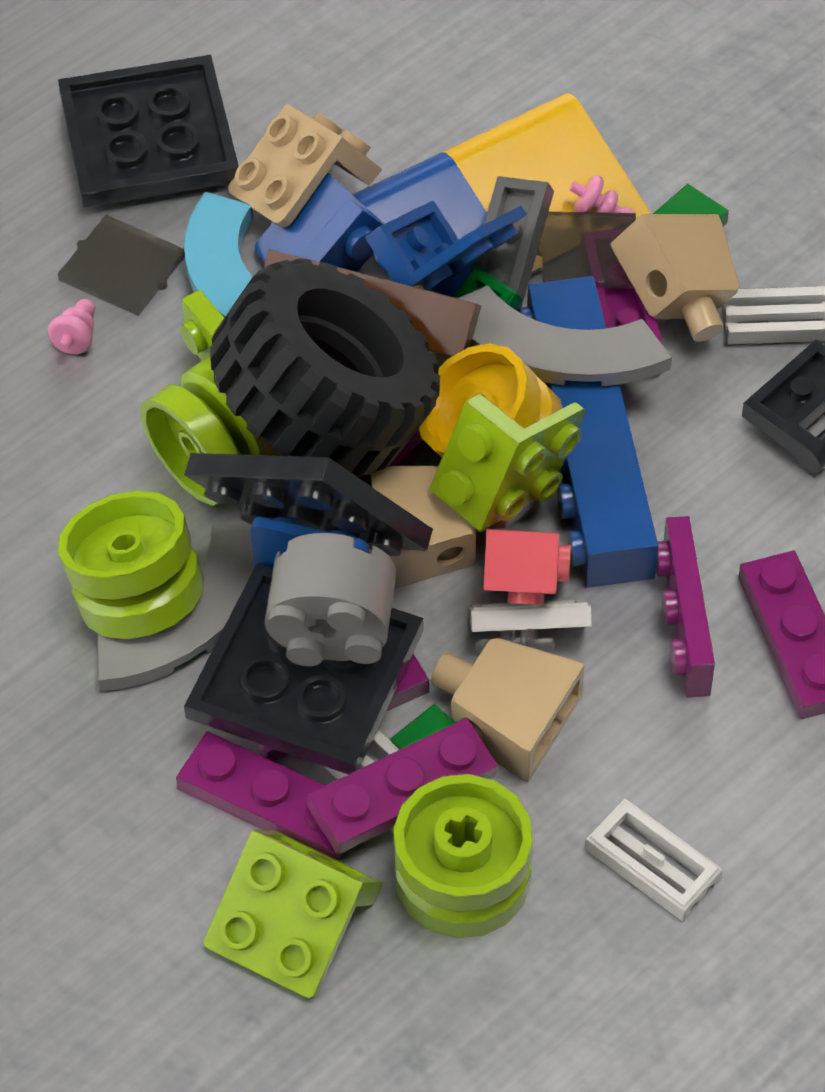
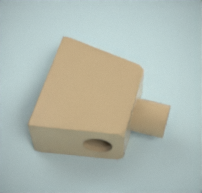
M642 214L610 243L650 316L655 319H685L691 336L696 342L711 339L724 330V325L717 309L738 292L739 281L718 214Z
M387 466L383 470L369 474V485L433 528L427 551L402 550L400 556H389L396 567L394 588L472 566L476 562V532L487 531V529H506V521L502 519L488 528L479 531L433 494L429 488L439 466Z
M495 638L488 641L474 664L445 652L434 668L431 684L453 695L451 700V719L457 723L467 718L495 761L520 779L529 783L582 698L584 664L504 639Z

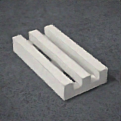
M825 286L738 289V292L722 305L727 345L813 342L816 339L818 341H825ZM822 319V321L790 322V320ZM768 321L767 323H739V324H737V322Z
M583 599L544 601L543 605L516 603L472 604V607H469V626L472 632L592 627L591 605Z
M626 798L586 838V851L682 922L691 913V907L695 903L699 905L706 897L710 886L714 888L722 878L723 869ZM622 822L627 824L698 876V878L693 881L667 862L661 853L648 844L644 845L619 827Z

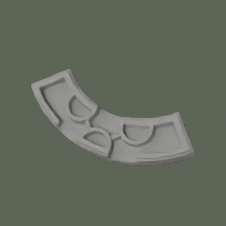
M488 285L458 298L482 306L470 347L488 343L508 347L522 359L542 382L565 385L566 380L601 381V386H611L650 378L671 370V355L643 319L605 329H568L545 324L521 314L502 301Z
M251 524L211 526L209 551L202 566L204 575L203 594L195 608L177 624L153 635L132 639L104 637L98 633V681L100 692L125 689L163 678L174 673V667L190 660L202 651L209 653L214 648L254 570L250 536Z

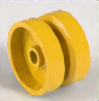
M488 343L464 349L447 359L438 369V374L440 375L439 397L436 400V406L419 427L421 438L443 457L465 402L479 394L488 399L523 428L561 410L563 406L560 398L508 347Z

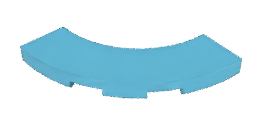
M205 192L195 206L188 222L184 243L185 261L192 290L195 292L201 289L225 318L253 277L246 269L240 254L244 235L254 220L250 204Z

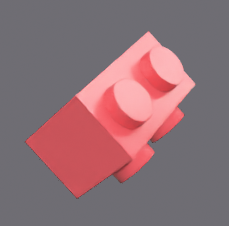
M487 529L483 590L508 591L507 603L543 605L544 593L556 594L557 581L569 582L571 546L559 544V532Z

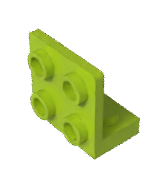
M252 830L203 944L207 949L306 998L315 997L321 988L356 906L374 905L383 882L276 830Z

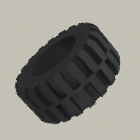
M287 259L267 265L266 268L259 270L251 278L212 337V346L210 347L211 370H214V382L219 393L226 394V405L235 416H241L247 422L246 429L257 439L263 437L273 445L272 450L281 456L329 457L357 477L385 469L392 464L436 406V400L440 393V375L438 374L436 356L429 353L428 340L422 331L415 330L412 326L413 320L403 309H396L389 302L390 298L379 289L376 291L363 284V279L352 273L345 275L338 272L336 266L324 262L313 265L310 259H295L292 261Z

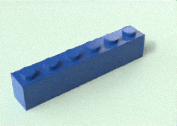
M594 276L528 284L527 307H520L518 309V312L529 318L556 327L580 330L606 328ZM566 380L565 385L545 383L560 398L563 408L576 402L586 410L579 427L582 430V437L574 450L566 456L559 472L563 476V484H560L557 488L561 518H571L574 530L568 531L567 535L568 545L571 546L570 561L572 566H582L586 588L655 579L658 541L620 384L601 386V381Z

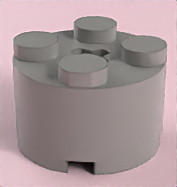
M314 533L298 536L288 542L286 552L281 555L280 551H278L274 561L265 626L270 636L280 645L287 648L286 657L291 662L302 666H315L325 659L336 661L351 660L361 664H371L379 661L382 648L388 638L396 580L395 564L384 551L373 546L372 554L354 548L355 538L334 533Z

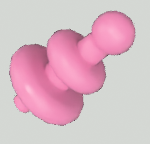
M592 176L585 186L575 181L571 184L569 191L578 195L574 205V213L577 216H585L594 208V218L598 222H603L610 216L616 219L619 226L626 228L635 221V214L632 209L627 207L621 208L617 205L618 194L616 191L609 190L604 195L601 194L604 186V180L601 176Z
M81 299L75 304V307L65 309L60 316L55 317L50 322L48 336L51 343L58 350L70 355H78L89 349L92 345V331L94 329L92 318L95 312L94 303L89 299Z

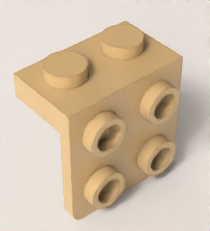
M286 103L278 116L269 123L266 133L249 157L239 165L235 178L230 182L228 190L236 198L250 204L252 209L279 227L286 228L296 218L333 164L368 186H371L382 168L365 156L371 147L347 129L343 131L319 112H316L314 117L311 118Z

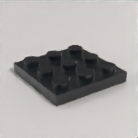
M211 54L58 79L60 98L83 208L230 184L235 178L239 165Z
M191 453L184 473L186 477L205 488L204 495L208 499L220 504L234 506L242 512L241 519L251 525L256 517L270 519L282 517L291 519L301 526L328 532L334 530L346 531L364 540L369 545V549L372 550V547L375 546L384 551L388 556H400L402 550L427 551L433 528L329 457Z
M257 563L184 705L186 719L347 775L359 770L424 631V618L392 608L388 638L382 648L381 658L375 663L361 664L351 660L336 661L325 659L315 666L298 665L286 657L287 648L276 642L266 629L265 616L273 568Z

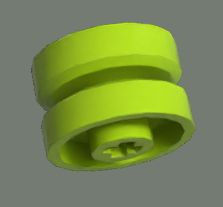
M209 356L183 373L179 386L170 384L141 403L140 418L144 432L155 454L167 471L183 489L197 500L213 506L218 503L204 495L205 488L184 475L191 453L281 455L273 451V445L263 437L257 439L246 429L247 422L241 416H235L226 405V394L219 393L214 382V370H211Z
M135 490L112 494L95 501L74 515L59 535L57 552L64 572L72 585V593L79 613L88 628L104 637L132 639L158 633L177 624L189 614L203 594L204 575L198 556L191 546V535L185 516L176 501L158 492Z
M471 774L442 776L419 787L401 806L394 826L397 895L409 916L432 932L454 938L484 936L507 925L524 906L531 884V859L533 854L531 820L519 798L497 781Z

